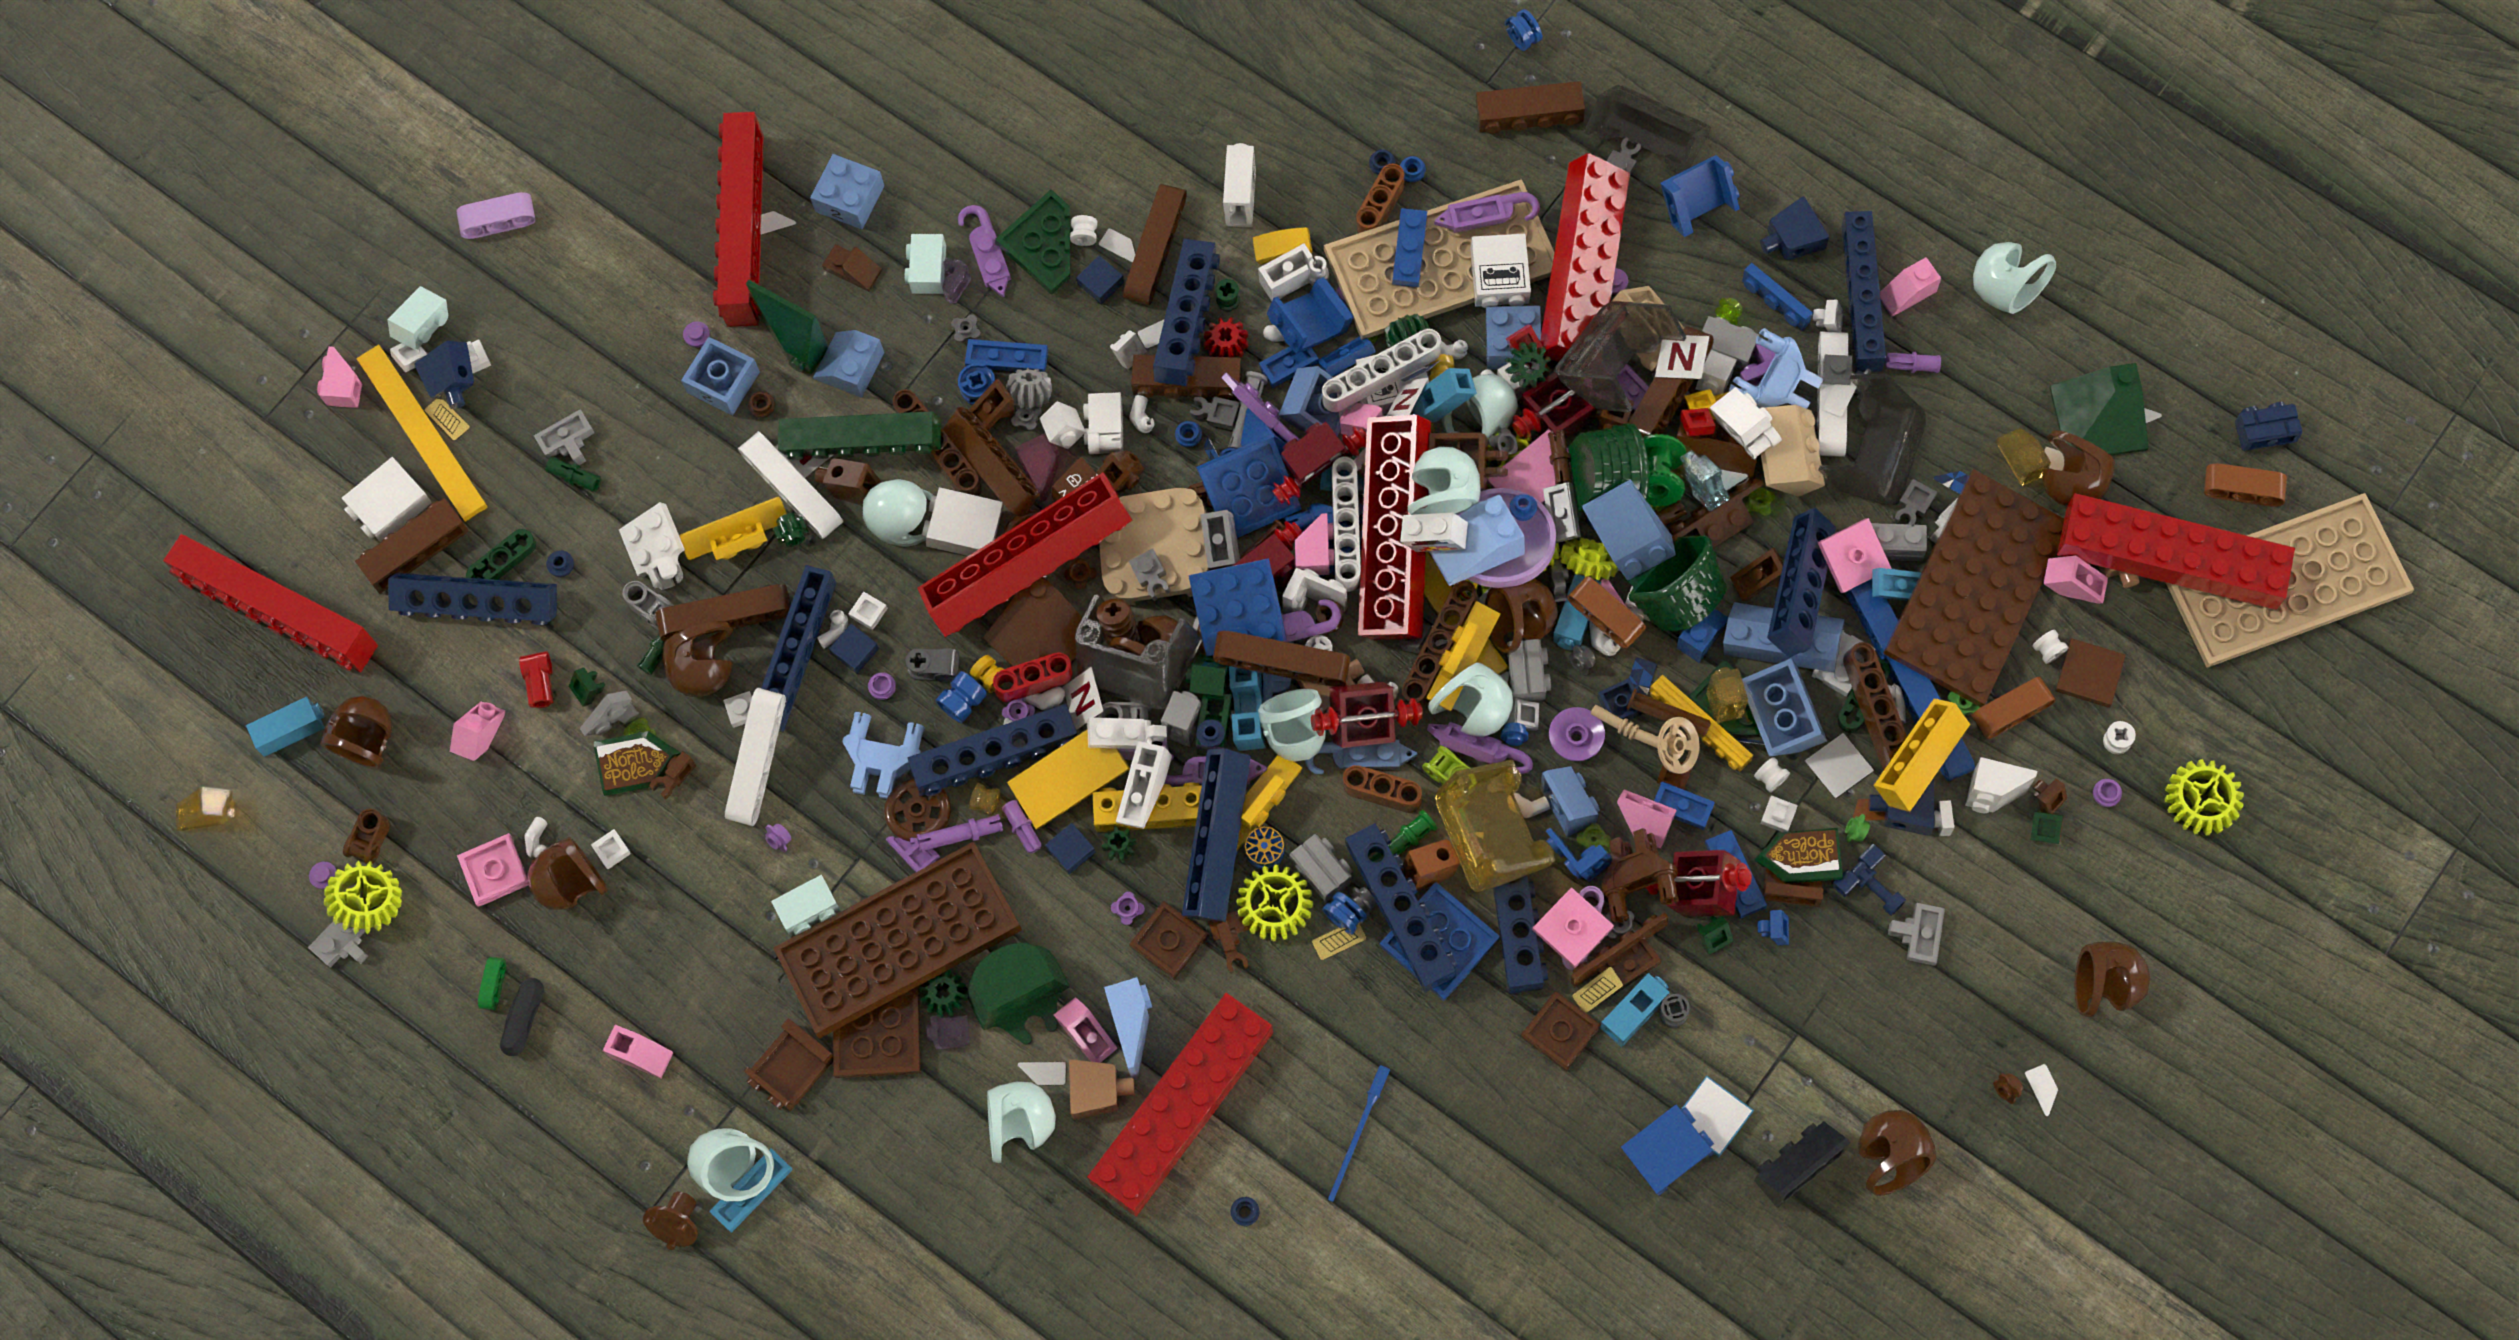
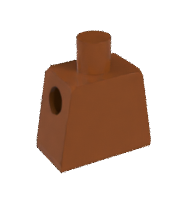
M1444 839L1408 851L1403 863L1404 869L1401 871L1406 879L1409 877L1412 879L1417 892L1431 887L1435 882L1440 883L1453 877L1459 864L1470 859V854L1465 844L1452 847L1450 841Z

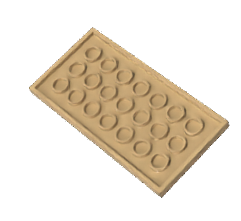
M1522 179L1428 210L1419 287L1392 285L1400 220L1324 245V252L1348 309L1354 316L1353 321L1361 340L1385 333L1384 330L1389 326L1390 322L1398 320V317H1405L1407 314L1409 316L1418 314L1427 319L1474 303L1475 296L1470 252L1473 236L1525 234L1530 283L1551 277L1554 250L1538 215L1532 220H1525V216L1532 212V206L1527 202L1513 204L1512 216L1506 223L1454 233L1452 229L1434 224L1435 219L1444 213L1450 204L1499 194L1503 196L1527 192Z
M2366 493L2247 535L2295 548L2287 596L2277 610L2166 583L2207 668L2409 595L2414 591Z

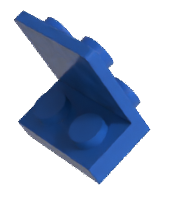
M1551 828L1546 830L1550 836L1546 841L1561 858L1563 856L1567 857L1564 864L1578 879L1583 877L1590 882L1610 866L1612 857L1601 845L1597 847L1593 845L1581 854L1582 859L1579 861L1555 831Z

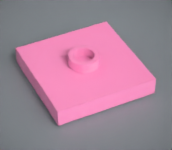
M1865 518L1818 542L1840 593H1844L1872 579V569H1892L1869 518Z
M509 833L457 855L475 904L478 907L529 885L525 869L512 836Z
M1571 887L1532 930L1570 965L1576 968L1614 928V925Z

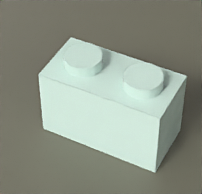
M911 234V244L906 245V258L910 260L909 268H905V284H909L912 294H944L946 243L943 234Z
M420 286L387 319L390 337L417 350L423 343L429 341L432 333L439 326H443L448 319L446 299Z
M822 875L771 901L790 937L811 928L812 925L822 922L841 911Z

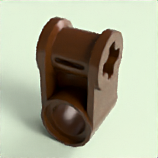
M371 808L360 812L352 832L344 844L343 855L348 858L353 856L364 860L365 864L371 861L373 865L378 858L380 848L389 831L390 825L387 818ZM378 818L376 827L369 829V823L373 819Z

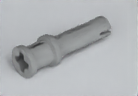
M1253 371L1245 372V385L1250 383L1260 393L1257 397L1263 400L1261 394L1264 385L1268 382L1267 376ZM1240 400V409L1228 448L1238 449L1242 447L1241 439L1248 407Z

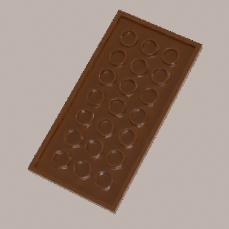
M1973 469L1958 496L1883 654L1977 706H1984L2044 580L2048 559L2054 558L2059 548L2064 518Z
M972 842L773 947L817 1037L820 1039L1022 931L977 846Z

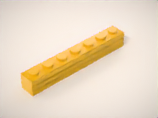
M1663 674L1650 686L1649 692L1653 699L1710 720L1711 725L1705 736L1698 734V736L1702 738V742L1706 746H1711L1715 750L1718 757L1727 760L1728 765L1733 770L1737 769L1741 772L1752 761V753Z

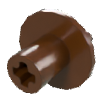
M674 1192L667 1206L648 1208L643 1215V1223L653 1236L667 1243L666 1247L669 1250H674L676 1246L686 1247L692 1245L698 1237V1230L689 1218L696 1207V1201L687 1193Z

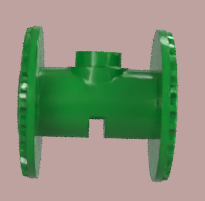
M1651 434L1644 436L1643 439L1649 464V491L1646 501L1653 507L1672 505L1681 499L1685 491L1682 479L1670 472L1681 466L1686 460L1687 450L1685 445L1679 439L1669 435Z

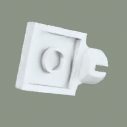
M659 502L619 529V532L637 576L645 577L649 575L653 587L664 590L675 586L672 579L674 576L677 583L682 581L683 572L678 562V556L685 549L667 505Z

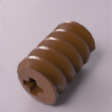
M1117 598L1108 599L1098 607L1096 612L1097 618L1109 647L1111 640L1115 637L1127 638L1138 643L1141 642L1132 609L1126 601ZM1117 646L1122 655L1133 652L1125 647Z

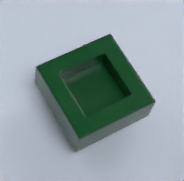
M2035 811L2030 840L2060 844L2064 815Z

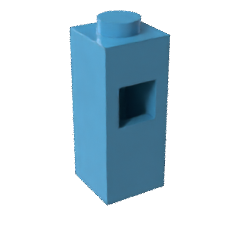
M1449 368L1427 383L1412 409L1413 414L1419 415L1431 422H1437L1476 395L1477 392L1470 369Z
M1577 574L1574 575L1568 595L1577 587V585L1585 578V576ZM1566 598L1567 601L1564 603L1554 631L1553 642L1563 649L1573 650V647L1576 645L1581 647L1590 621L1576 610Z
M306 696L247 724L246 727L255 748L265 757L324 729L325 727L321 719L325 715L318 703L314 704Z
M1648 973L1602 1021L1600 1029L1622 1048L1661 1007L1662 1001L1670 993L1667 990L1668 985L1660 977H1652Z

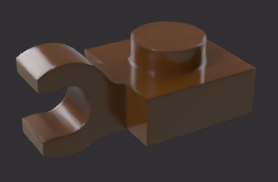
M682 751L679 756L673 757L668 763L665 772L666 776L653 779L650 783V788L655 791L658 786L665 785V789L660 795L662 798L667 799L671 796L675 786L679 787L697 765L688 754Z
M1227 921L1217 924L1229 973H1234L1232 963L1236 960H1240L1243 963L1244 969H1248L1246 956L1236 951L1235 945L1240 944L1235 927L1230 929Z

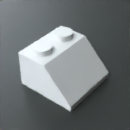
M1981 757L1971 777L1965 806L1972 807V810L1979 813L1995 812L2026 794L2036 778L2037 771Z

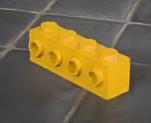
M1934 698L1873 785L1888 806L1910 812L1970 726V723L1956 703Z
M1196 782L1185 783L1183 787H1172L1169 784H1164L1144 829L1196 826L1202 785ZM1102 788L1099 792H1093L1094 826L1096 832H1112L1115 826H1117L1119 831H1125L1127 828L1129 830H1144L1116 823L1124 790L1116 791L1115 788Z

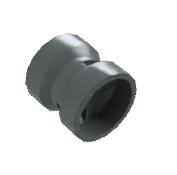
M1677 993L1666 996L1662 1001L1659 1011L1662 1023L1670 1028L1682 1026L1686 1022L1690 1011L1688 1000L1683 995Z

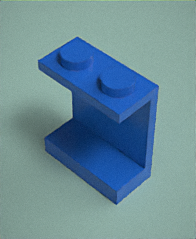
M1715 155L1660 183L1672 227L1684 237L1693 233L1690 220L1724 203L1734 211L1740 209L1737 200L1739 192L1732 181L1734 172L1727 161L1724 162Z
M1325 277L1315 281L1310 293L1285 304L1282 303L1278 296L1273 298L1267 311L1270 322L1277 327L1283 335L1285 342L1291 346L1296 354L1346 333L1354 318Z
M1677 1104L1621 1146L1658 1196L1668 1190L1667 1186L1707 1155L1712 1156L1714 1154L1710 1148L1714 1145L1713 1141L1704 1130L1698 1133L1692 1125L1696 1119L1686 1107L1680 1110Z

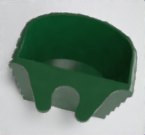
M1625 423L1614 425L1612 428L1581 433L1569 445L1568 452L1571 457L1570 464L1578 512H1584L1582 506L1630 479L1645 500H1647L1649 491L1648 456L1644 439L1635 424Z
M1708 536L1678 537L1673 542L1675 556L1630 580H1627L1624 576L1625 581L1633 586L1629 594L1630 602L1635 603L1637 608L1641 609L1643 614L1647 615L1661 631L1686 630L1695 626L1716 608L1727 591V584L1718 567L1716 553Z
M1015 943L993 951L977 965L968 983V1000L983 1030L999 1027L1022 1044L1028 1045L1031 1043L1032 1037L1025 1029L1027 1019L1034 1015L1040 1016L1045 1021L1046 1029L1049 1032H1054L1057 1029V1019L1054 1017V1014L1057 1012L1058 998L1070 985L1050 950L1034 944Z

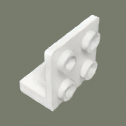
M1296 568L1282 596L1284 614L1303 611L1308 599L1307 597L1318 602L1324 599L1334 600L1341 605L1343 612L1347 609V589L1344 588L1343 584L1332 579L1329 581L1324 580L1310 569L1301 570Z

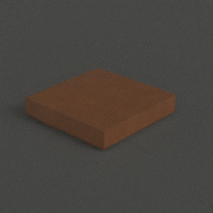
M2071 638L2055 691L2110 708L2126 654Z
M1163 901L1130 942L1129 947L1175 980L1209 935L1187 917L1182 916L1180 912Z
M1554 991L1520 1037L1567 1072L1598 1032L1601 1024L1557 991Z

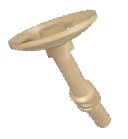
M1598 705L1593 707L1591 715L1618 729L1619 734L1623 732V736H1629L1628 739L1630 740L1634 738L1658 748L1660 760L1670 772L1676 774L1685 773L1696 763L1699 754V737L1694 725L1686 718L1673 717L1667 720L1662 726L1659 736H1655L1639 729L1637 724L1634 726L1632 721L1628 723L1627 718L1623 720ZM1680 726L1687 733L1689 740L1686 739L1685 734L1679 729ZM1670 727V732L1663 739L1664 733ZM1684 750L1689 751L1686 760L1680 765L1678 759L1683 755Z

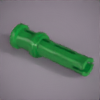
M1421 810L1418 817L1408 825L1403 824L1400 827V833L1390 840L1391 844L1388 847L1393 855L1395 853L1400 855L1410 846H1418L1419 840L1430 831L1435 832L1438 827L1432 818L1424 810ZM1375 852L1369 857V860L1377 863L1382 861L1384 856L1379 852Z

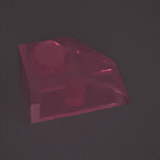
M1042 434L1015 447L1018 459L1028 478L1039 490L1041 502L1047 499L1059 466L1056 456L1060 455L1056 444L1049 442L1045 434Z

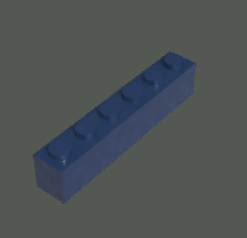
M1229 749L1207 750L1182 916L1205 922H1226L1247 778L1250 771L1251 756Z

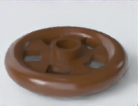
M914 779L906 780L897 785L887 797L884 808V816L889 829L898 838L909 842L910 838H917L918 834L921 835L944 829L951 813L950 800L943 788L940 793L933 795L930 801L919 795ZM909 792L913 797L903 804L899 799ZM917 805L922 807L921 812H912L913 807ZM932 807L940 808L938 819L929 818ZM903 811L907 821L899 824L896 814ZM925 822L926 830L913 831V824Z

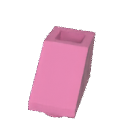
M328 347L327 356H324L322 361L324 372L322 380L318 382V395L327 406L358 408L362 382L334 347Z
M1327 513L1321 514L1295 540L1296 568L1301 570L1310 569L1318 575H1329V565H1335L1334 549H1328V540L1334 539L1333 523H1328Z
M479 702L454 723L450 752L473 761L479 758L488 750L505 716V710L497 708L491 703Z
M617 1025L614 1026L603 1049V1052L609 1058L658 1078H662L673 1055V1052Z

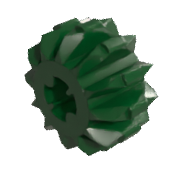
M1407 314L1405 317H1398V320L1390 322L1389 326L1384 330L1385 341L1388 348L1422 330L1430 329L1423 316L1418 314L1409 316Z
M1521 342L1519 343V350L1516 348L1510 349L1513 358L1506 357L1505 362L1510 363L1511 366L1507 367L1505 372L1512 374L1510 379L1512 383L1519 382V386L1522 388H1526L1528 384L1530 387L1535 388L1537 387V380L1541 382L1546 381L1543 372H1551V368L1545 366L1546 363L1551 361V358L1544 356L1546 352L1544 347L1537 348V343L1530 342L1528 346L1526 343ZM1525 362H1532L1531 368H1525Z
M947 970L943 977L940 974L936 976V979L926 981L929 986L920 988V992L925 995L920 999L922 1005H928L926 1010L929 1014L936 1011L937 1017L942 1018L945 1011H947L950 1017H954L952 1009L956 1008L959 1011H963L964 1007L959 1001H968L969 997L963 993L968 989L966 983H960L962 980L960 974L952 977L951 970ZM948 989L950 995L947 998L942 996L941 999L939 992L942 990L947 992Z

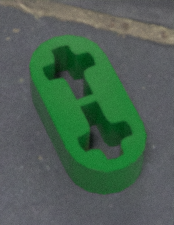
M489 957L486 961L478 996L479 1009L495 1011L498 1006L506 972V960L504 958Z

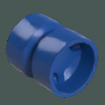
M960 671L950 683L952 688L950 690L944 689L935 702L948 716L962 724L972 713L971 706H978L988 694L976 680L965 672Z

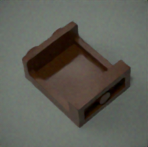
M788 1018L781 1026L784 1031L751 1069L746 1067L744 1072L749 1077L746 1082L757 1092L764 1089L770 1094L767 1100L780 1110L784 1106L791 1112L833 1063V1055Z

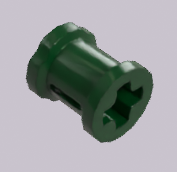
M1231 279L1219 281L1215 287L1216 302L1219 308L1226 312L1237 309L1240 304L1238 284Z

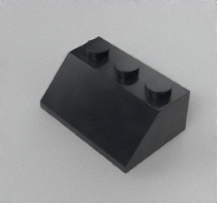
M1824 1121L1818 1126L1812 1123L1801 1133L1803 1138L1796 1144L1790 1141L1779 1150L1781 1155L1774 1162L1768 1159L1756 1169L1759 1174L1754 1181L1778 1208L1842 1156L1850 1141Z

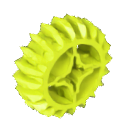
M2203 759L2199 760L2197 765L2190 761L2186 764V768L2180 766L2176 771L2177 775L2172 774L2169 781L2171 784H2168L2165 788V791L2169 793L2165 797V802L2172 804L2167 809L2168 813H2177L2174 822H2179L2180 820L2185 822L2183 830L2193 826L2194 835L2198 834L2201 828L2206 836L2211 834L2212 829L2217 834L2221 833L2223 827L2230 828L2233 824L2232 820L2239 818L2238 811L2243 808V803L2239 800L2244 797V793L2236 791L2240 788L2241 782H2232L2235 776L2234 772L2228 775L2225 774L2226 766L2222 765L2217 769L2215 768L2214 760L2210 761L2208 766H2206ZM2206 779L2209 780V782L2206 784H2200L2196 781L2192 783L2190 780ZM2217 786L2222 790L2226 803L2223 801L2224 798L2218 794ZM2209 789L2208 799L2199 806L2202 800L2200 797ZM2183 792L2186 793L2185 797H2187L2192 803L2191 809L2188 807L2184 800ZM2202 811H2210L2213 814L2217 812L2219 815L2202 816L2199 815V813Z
M358 860L356 867L352 868L347 863L345 872L337 869L335 877H330L328 880V886L324 890V895L326 896L324 898V905L327 907L328 916H334L333 922L335 925L343 922L342 928L344 931L349 927H354L353 931L355 934L358 933L359 929H364L368 935L371 927L380 931L382 924L389 926L391 918H396L398 915V909H400L402 903L400 899L402 897V890L399 888L397 878H392L391 870L383 872L382 864L377 868H373L371 861L368 862L367 866H362ZM356 884L353 888L346 889V888H348V887H350V886ZM360 891H362L363 897H366V904H364L363 898H360ZM380 906V907H378V908H376V909L370 911V909H372L373 907Z
M1274 865L1273 872H1268V868L1264 866L1262 867L1263 875L1260 876L1257 871H1253L1254 881L1245 878L1244 884L1247 888H1239V894L1243 897L1238 898L1236 901L1237 905L1242 907L1238 910V915L1245 917L1242 920L1244 926L1251 925V934H1255L1260 929L1261 939H1265L1267 933H1270L1271 941H1276V934L1281 933L1282 939L1286 940L1287 931L1290 930L1293 935H1297L1296 925L1304 928L1306 922L1302 918H1311V912L1307 909L1313 907V901L1308 899L1312 896V891L1305 889L1307 886L1306 880L1298 882L1300 878L1298 872L1289 876V867H1285L1283 872L1280 873L1278 865ZM1269 884H1282L1289 888L1285 887L1281 890H1275ZM1261 890L1264 900L1258 905L1259 908L1253 911L1252 900L1255 894ZM1296 895L1298 906L1293 915L1289 916L1285 907L1291 902V898ZM1269 896L1271 899H1276V902L1279 899L1281 911L1278 907H1274V905L1270 907ZM1269 916H1275L1281 922L1271 923L1260 918L1263 917L1265 919Z

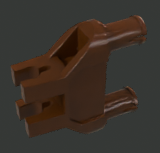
M1644 828L1633 832L1635 853H1632L1631 844L1628 842L1623 843L1620 837L1609 841L1612 862L1603 878L1601 890L1604 898L1608 900L1611 914L1610 919L1613 923H1622V917L1624 921L1629 919L1625 901L1627 894L1658 883L1661 904H1673L1672 899L1674 903L1679 901L1674 880L1678 874L1677 867L1659 856L1654 834H1647Z

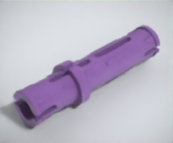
M999 814L976 821L973 818L969 819L968 823L921 835L918 834L919 849L921 852L969 839L976 841L979 840L980 836L1002 832L1003 828L1002 823L999 822Z

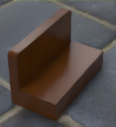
M1766 868L1763 897L1765 901L1820 907L1823 900L1822 881L1785 884Z

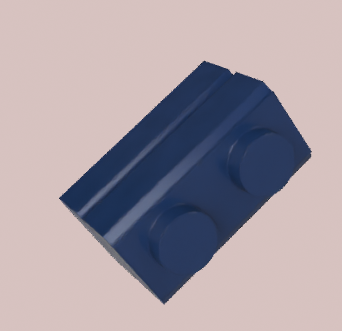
M2276 402L2269 405L2268 408L2259 410L2256 406L2247 407L2239 413L2235 420L2236 430L2243 451L2294 443L2302 435V427L2295 404L2285 405L2284 402Z

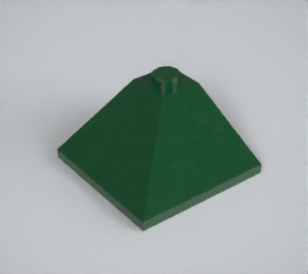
M748 279L746 286L759 317L789 361V365L798 372L804 370L812 375L828 349L816 315Z
M2136 363L2106 367L2050 385L2059 431L2068 432L2085 439L2110 455L2148 450L2143 391ZM2066 442L2067 444H2069V445L2073 446L2074 448L2080 450V449L2077 448L2076 446H2074V445H2072V444Z

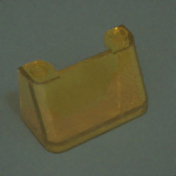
M1513 759L1456 771L1436 793L1438 810L1468 883L1475 892L1486 891L1550 867L1556 861L1553 849L1546 841L1538 840L1534 842L1514 796V793L1519 789L1522 779Z

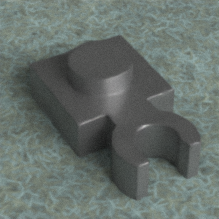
M1626 137L1621 142L1620 153L1613 150L1607 162L1629 172L1631 175L1637 162L1634 158L1640 154L1641 144L1638 143L1635 149L1630 150L1627 148L1629 138Z
M1203 397L1194 398L1195 405L1202 406V409L1198 411L1191 409L1190 414L1192 418L1201 420L1207 417L1206 421L1210 426L1228 430L1234 429L1240 409V402L1214 397L1212 403H1207Z
M1913 479L1899 502V505L1904 508L1897 511L1894 523L1897 524L1900 518L1906 517L1909 519L1908 525L1914 527L1916 522L1915 514L1922 518L1924 517L1936 497L1937 491Z
M1153 548L1129 561L1142 587L1148 585V594L1154 601L1157 600L1155 590L1158 587H1163L1167 594L1170 593V587L1166 581L1160 579L1167 574Z
M1559 556V559H1554L1555 564L1553 566L1549 565L1550 582L1556 602L1567 601L1565 583H1569L1568 569L1562 567Z

